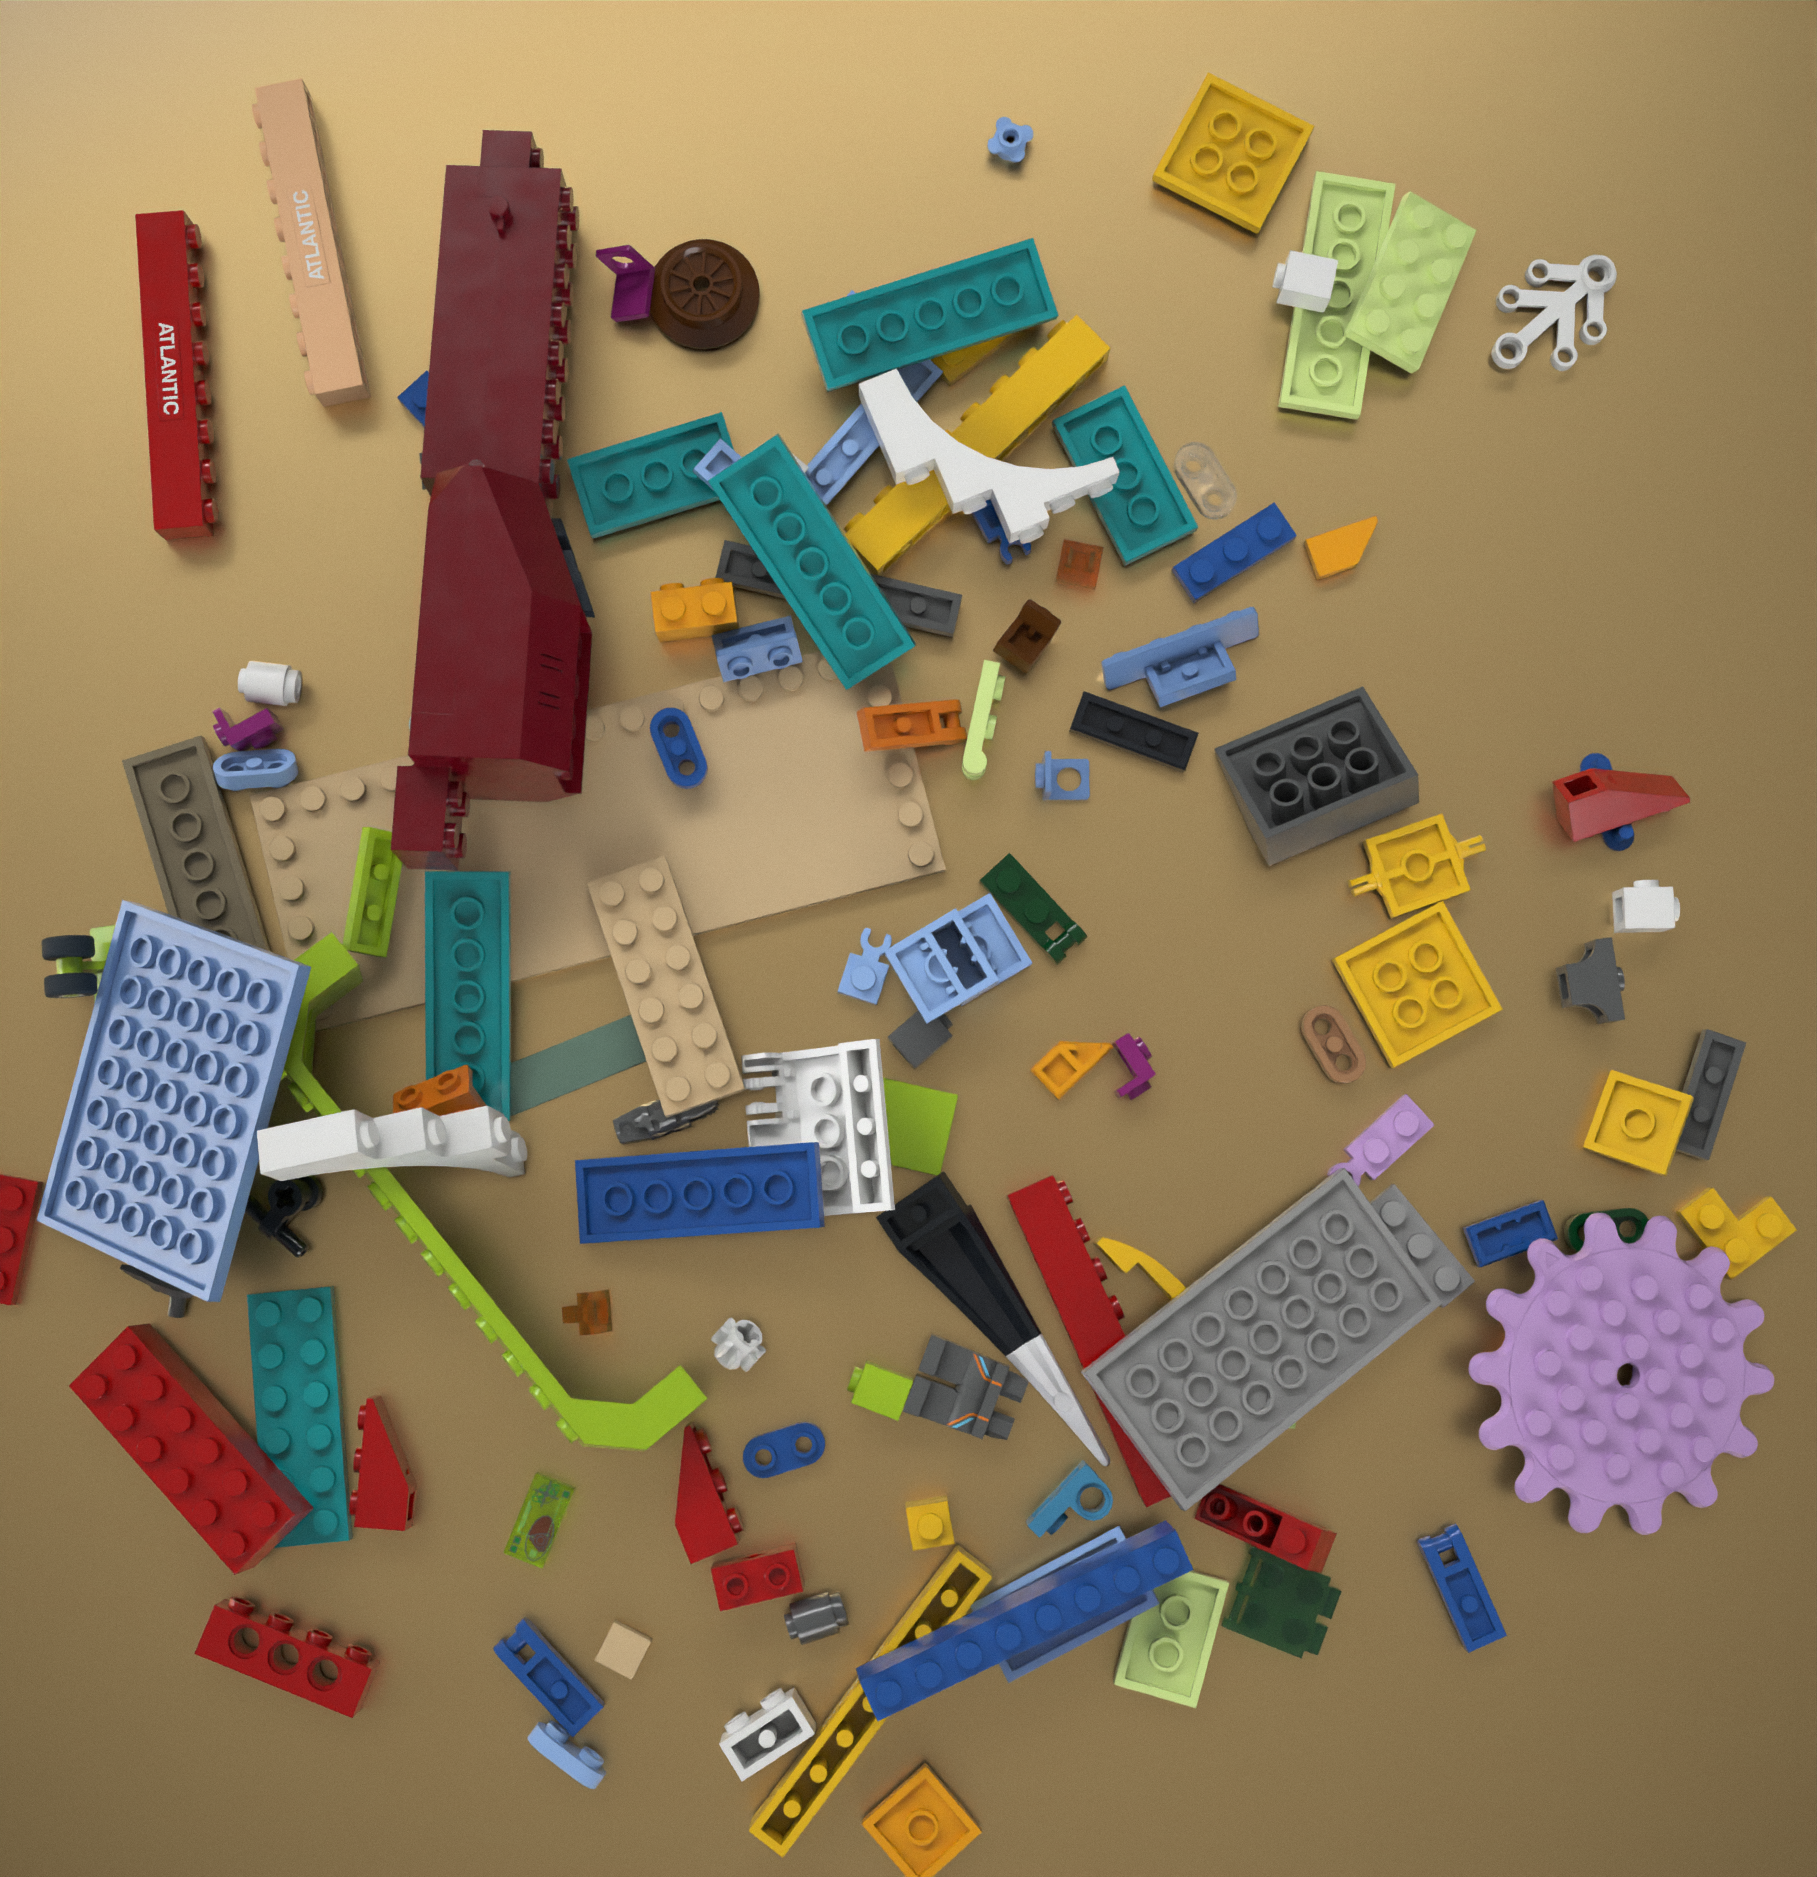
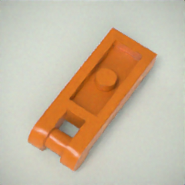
M953 699L863 707L857 711L864 752L941 744L956 745L966 742V728L961 727L959 714L962 713L960 700ZM940 718H943L944 729L941 728Z

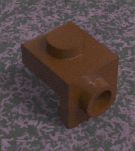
M1028 599L1018 617L996 643L993 652L1026 674L1052 641L1061 625V620L1048 609Z

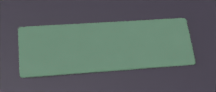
M631 1015L511 1063V1116L646 1062Z

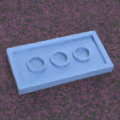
M1121 1526L1100 1535L975 1601L971 1605L972 1611L979 1610L1127 1539ZM1151 1590L999 1663L1008 1683L1151 1609L1160 1604L1154 1590Z

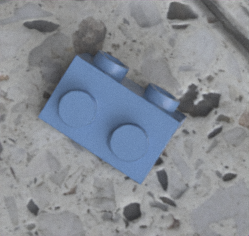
M791 615L712 635L723 682L743 679L750 675L774 669H783L803 662Z

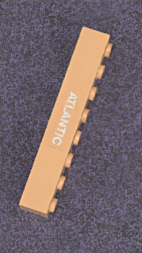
M302 78L255 87L257 103L252 104V113L257 128H263L265 141L259 142V148L264 165L270 166L272 179L267 180L266 183L272 204L278 205L280 217L274 218V224L279 241L285 242L287 255L282 256L281 259L287 280L293 281L295 293L289 294V301L294 317L300 318L302 332H297V342L301 355L308 357L310 370L304 371L308 392L310 395L315 394L324 407L369 398L371 394L311 94Z

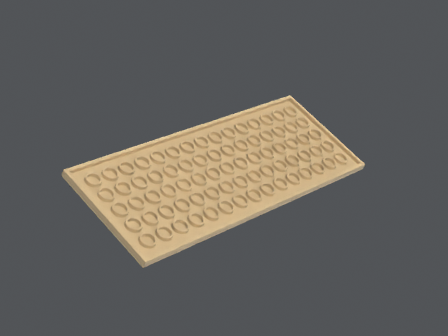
M821 651L802 655V663L790 665L783 669H774L723 682L722 676L592 708L587 710L582 794L549 802L470 799L469 816L462 818L461 833H466L467 852L464 859L459 858L458 871H511V982L611 957L586 882L663 855L667 858L693 936L945 872L946 868L914 747L864 752L857 711L863 707L902 704L892 662L846 690ZM677 708L688 716L708 765L707 776L697 787L691 789L680 788L671 782L650 733L651 720L662 709ZM670 724L665 728L664 733L667 737L672 738L678 735L680 729L677 725ZM408 755L249 795L287 958L296 959L331 932L341 944L343 943L362 827H373L392 832L397 766H412L414 762ZM684 762L680 766V773L683 775H690L695 770V765L692 762ZM402 864L387 957H375L348 951L359 965L363 982L316 1017L315 1032L425 1005V871L451 870L408 869Z

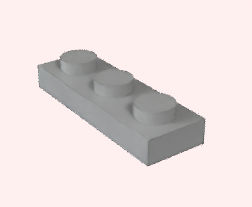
M1395 1184L1388 1186L1370 1201V1204L1441 1300L1442 1304L1439 1307L1444 1308L1475 1282Z

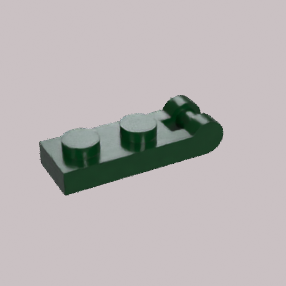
M1010 853L979 880V883L991 893L992 897L1056 965L1067 957L1065 952L1074 944L1079 946L1087 938L1086 933L1063 911ZM1056 923L1064 932L1053 941L1045 932Z

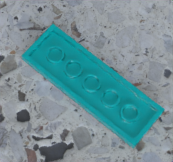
M1033 238L808 308L801 312L827 392L882 375L894 369H902L1055 320L1059 316Z
M779 433L708 480L846 690L915 647L916 643Z
M425 871L426 1080L436 1077L445 1071L468 1065L472 1070L473 1087L487 1106L503 1113L508 1121L511 1120V871Z
M334 1286L248 1294L247 1304L257 1444L313 1506V1509L274 1548L349 1541L353 1539L351 1515L349 1514L350 1495Z

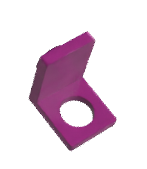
M631 245L596 250V257L616 274L611 318L615 322L647 318L650 311L655 267ZM613 257H626L633 262L621 263L614 260Z

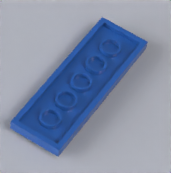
M819 1142L575 1160L580 1244L825 1227Z

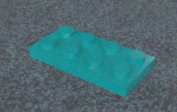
M1125 385L1052 421V427L1073 467L1085 466L1112 457L1116 462L1120 473L1116 483L1112 484L1113 489L1096 498H1091L1089 494L1088 496L1124 566L1197 531L1198 525Z
M722 412L567 459L591 538L595 539L719 501L720 499L715 491L695 475L693 469L720 438L733 449Z

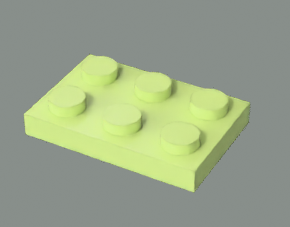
M1190 1571L1153 1589L1160 1604L1129 1620L1113 1679L1114 1685L1196 1708L1229 1582Z

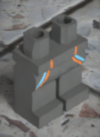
M932 1333L918 1371L956 1384L954 1388L917 1373L903 1412L971 1434L982 1440L984 1435L1007 1440L1015 1418L995 1411L996 1402L999 1395L1021 1403L1028 1381L1020 1375L1009 1371V1365Z

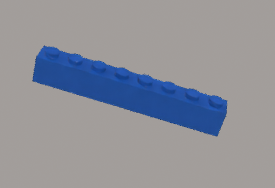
M1165 1520L857 1667L856 1671L860 1684L877 1721H880L1192 1571L1193 1568L1176 1530Z

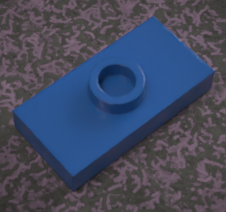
M1538 1200L1463 1227L1476 1265L1480 1268L1528 1251L1530 1244L1539 1238H1545L1552 1242L1558 1240L1544 1200Z

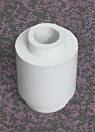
M250 661L246 669H240L238 691L239 693H244L247 702L287 706L289 702L298 703L302 688V674L299 670H292L290 665Z

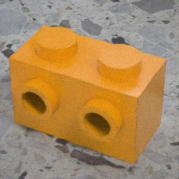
M723 578L705 579L700 581V586L685 588L682 583H669L661 585L659 587L660 591L650 592L655 633L659 642L708 637L739 629L733 583L725 582Z

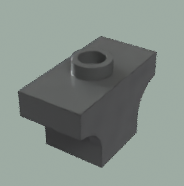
M1612 937L1595 939L1585 943L1584 954L1577 963L1565 964L1556 968L1562 1008L1583 1007L1594 1015L1597 1024L1625 1020L1621 991H1624L1625 979L1621 967L1616 966Z

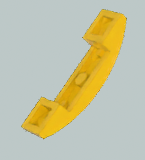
M1098 1237L1093 1242L1121 1273L1126 1274L1136 1264L1170 1300L1186 1289L1170 1271L1145 1253L1127 1244L1104 1237Z

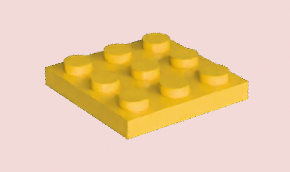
M1208 72L1159 162L1152 181L1259 234L1315 126Z
M1443 900L1332 959L1391 1068L1408 1061L1503 1010Z

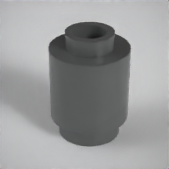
M828 1591L790 1603L791 1612L784 1614L791 1640L799 1637L801 1645L840 1633V1628L849 1625L839 1592L829 1595Z

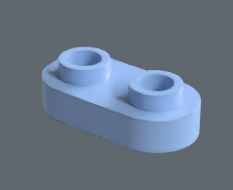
M287 749L238 751L222 755L214 762L213 771L216 782L220 787L232 791H240L247 788H281L287 786L298 775V766L293 752Z
M552 1720L548 1724L538 1722L527 1737L530 1744L576 1781L590 1789H596L606 1775V1771L602 1767L604 1763L603 1758L591 1748L584 1746L580 1749L568 1740L570 1734L560 1724Z

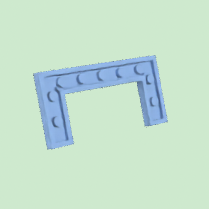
M852 290L847 296H850V295H853V294H856V293ZM931 360L898 369L899 374L916 402L922 398L943 373ZM862 403L807 465L809 469L805 474L826 506L880 446ZM720 438L695 466L693 473L713 490L708 480L742 457Z

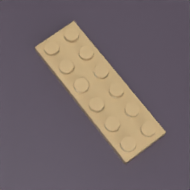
M663 855L586 882L665 1117L668 1118L745 1091L739 1068L666 856Z

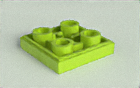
M883 1078L891 1165L931 1175H939L942 1169L958 1095Z

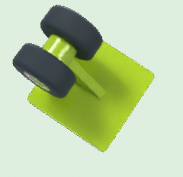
M115 925L92 928L90 936L63 935L48 937L42 940V957L48 961H56L57 974L44 978L46 997L75 998L94 995L95 1004ZM91 958L92 961H82V959Z

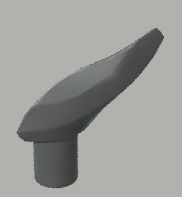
M121 1265L119 1269L129 1276L149 1285L156 1292L169 1295L167 1312L169 1317H184L186 1299L191 1298L192 1294L131 1265Z

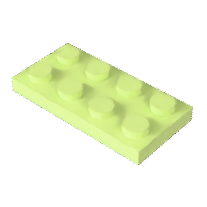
M1410 191L1405 194L1401 199L1344 336L1411 374L1419 370L1477 230Z

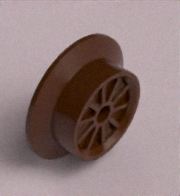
M696 239L684 242L669 250L655 265L650 304L651 315L661 331L681 345L695 349H711L726 345L742 335L756 315L760 298L756 273L747 258L737 249L726 243L711 239ZM702 288H706L705 291H698Z

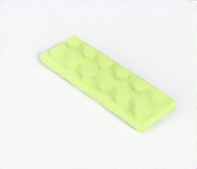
M1316 171L1302 253L1338 260L1331 299L1324 313L1298 307L1293 308L1278 407L1356 420L1360 417L1370 350L1344 335L1388 233L1396 184Z

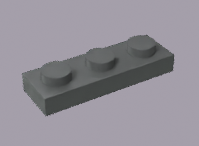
M1709 1029L1701 1031L1682 1093L1693 1096L1694 1100L1675 1151L1701 1160L1710 1159L1746 1042Z

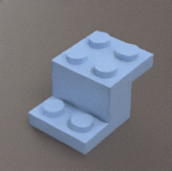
M988 893L960 911H957L956 908L884 950L885 956L926 1024L958 1005L962 1007L1032 965L1031 959L991 893Z

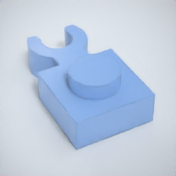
M866 927L860 938L863 949L862 956L853 953L849 954L837 992L877 1005L889 969V965L879 962L880 956L884 955V950L891 947L892 938L891 935L886 934L884 943L880 947H872L868 942L871 929Z

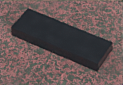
M1085 691L1069 730L1075 734L1182 773L1186 770L1199 734L1198 732Z

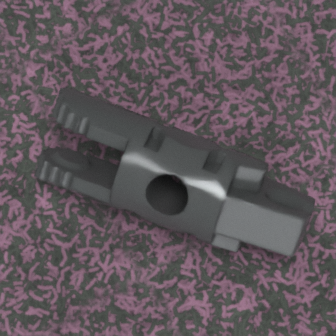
M655 1100L614 1119L613 1125L617 1138L622 1145L654 1140L672 1132L692 1127V1122L706 1118L707 1115H712L716 1110H719L718 1106L720 1104H718L719 1100L666 1118L660 1100Z

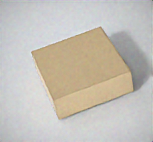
M615 1620L594 1661L632 1680L652 1638Z

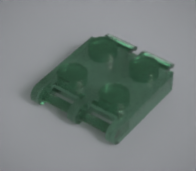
M1251 1545L1248 1554L1252 1556L1242 1582L1237 1581L1235 1590L1238 1591L1229 1618L1224 1617L1221 1626L1299 1658H1302L1304 1651L1318 1655L1328 1627L1316 1621L1317 1615L1332 1619L1342 1591L1329 1585L1330 1576L1305 1570ZM1259 1559H1262L1261 1564L1257 1568L1256 1578L1254 1580L1253 1586H1250ZM1246 1595H1248L1247 1602L1242 1608L1241 1618L1239 1622H1237V1618L1243 1605L1244 1599Z

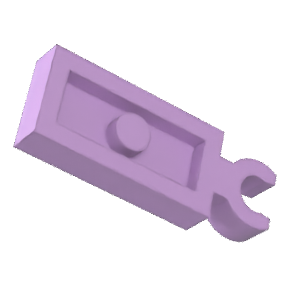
M1404 1094L1343 1149L1351 1159L1347 1163L1333 1165L1327 1175L1330 1176L1339 1168H1345L1358 1187L1363 1173L1370 1180H1375L1428 1132L1434 1124L1407 1094Z

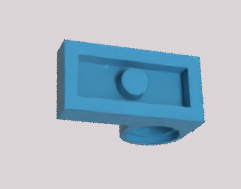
M1082 1460L1028 1517L1026 1524L1039 1538L1046 1531L1052 1535L1067 1520L1068 1516L1064 1512L1069 1506L1086 1520H1100L1108 1515L1112 1508V1493L1097 1473ZM1095 1487L1102 1491L1101 1503L1092 1509L1083 1507L1080 1503L1082 1492L1087 1488Z

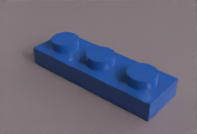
M1274 502L1172 568V572L1192 602L1196 603L1293 541L1297 535Z

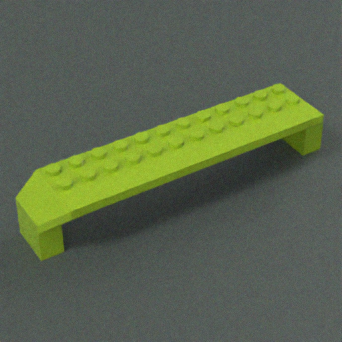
M331 932L294 959V961L311 966L281 1077L282 1080L287 1076L291 1081V1084L287 1087L307 1113L313 1109L318 1117L342 1111L312 1075L316 1017L363 982L359 965ZM386 1167L352 1170L358 1178L365 1174L371 1181V1184L367 1187L384 1211H387L389 1208L395 1211L398 1217L394 1221L400 1231L411 1244L418 1240L425 1249L421 1253L424 1261L437 1277L443 1273L452 1283L447 1287L449 1292L464 1311L469 1307L474 1310L479 1317L475 1320L476 1326L491 1344L498 1340L506 1350L502 1354L504 1361L517 1377L522 1373L526 1375L533 1384L529 1388V1392L544 1411L548 1407L554 1410L560 1418L556 1422V1426L571 1444L578 1440L582 1447L645 1451L708 1399L681 1365L634 1404L570 1398Z

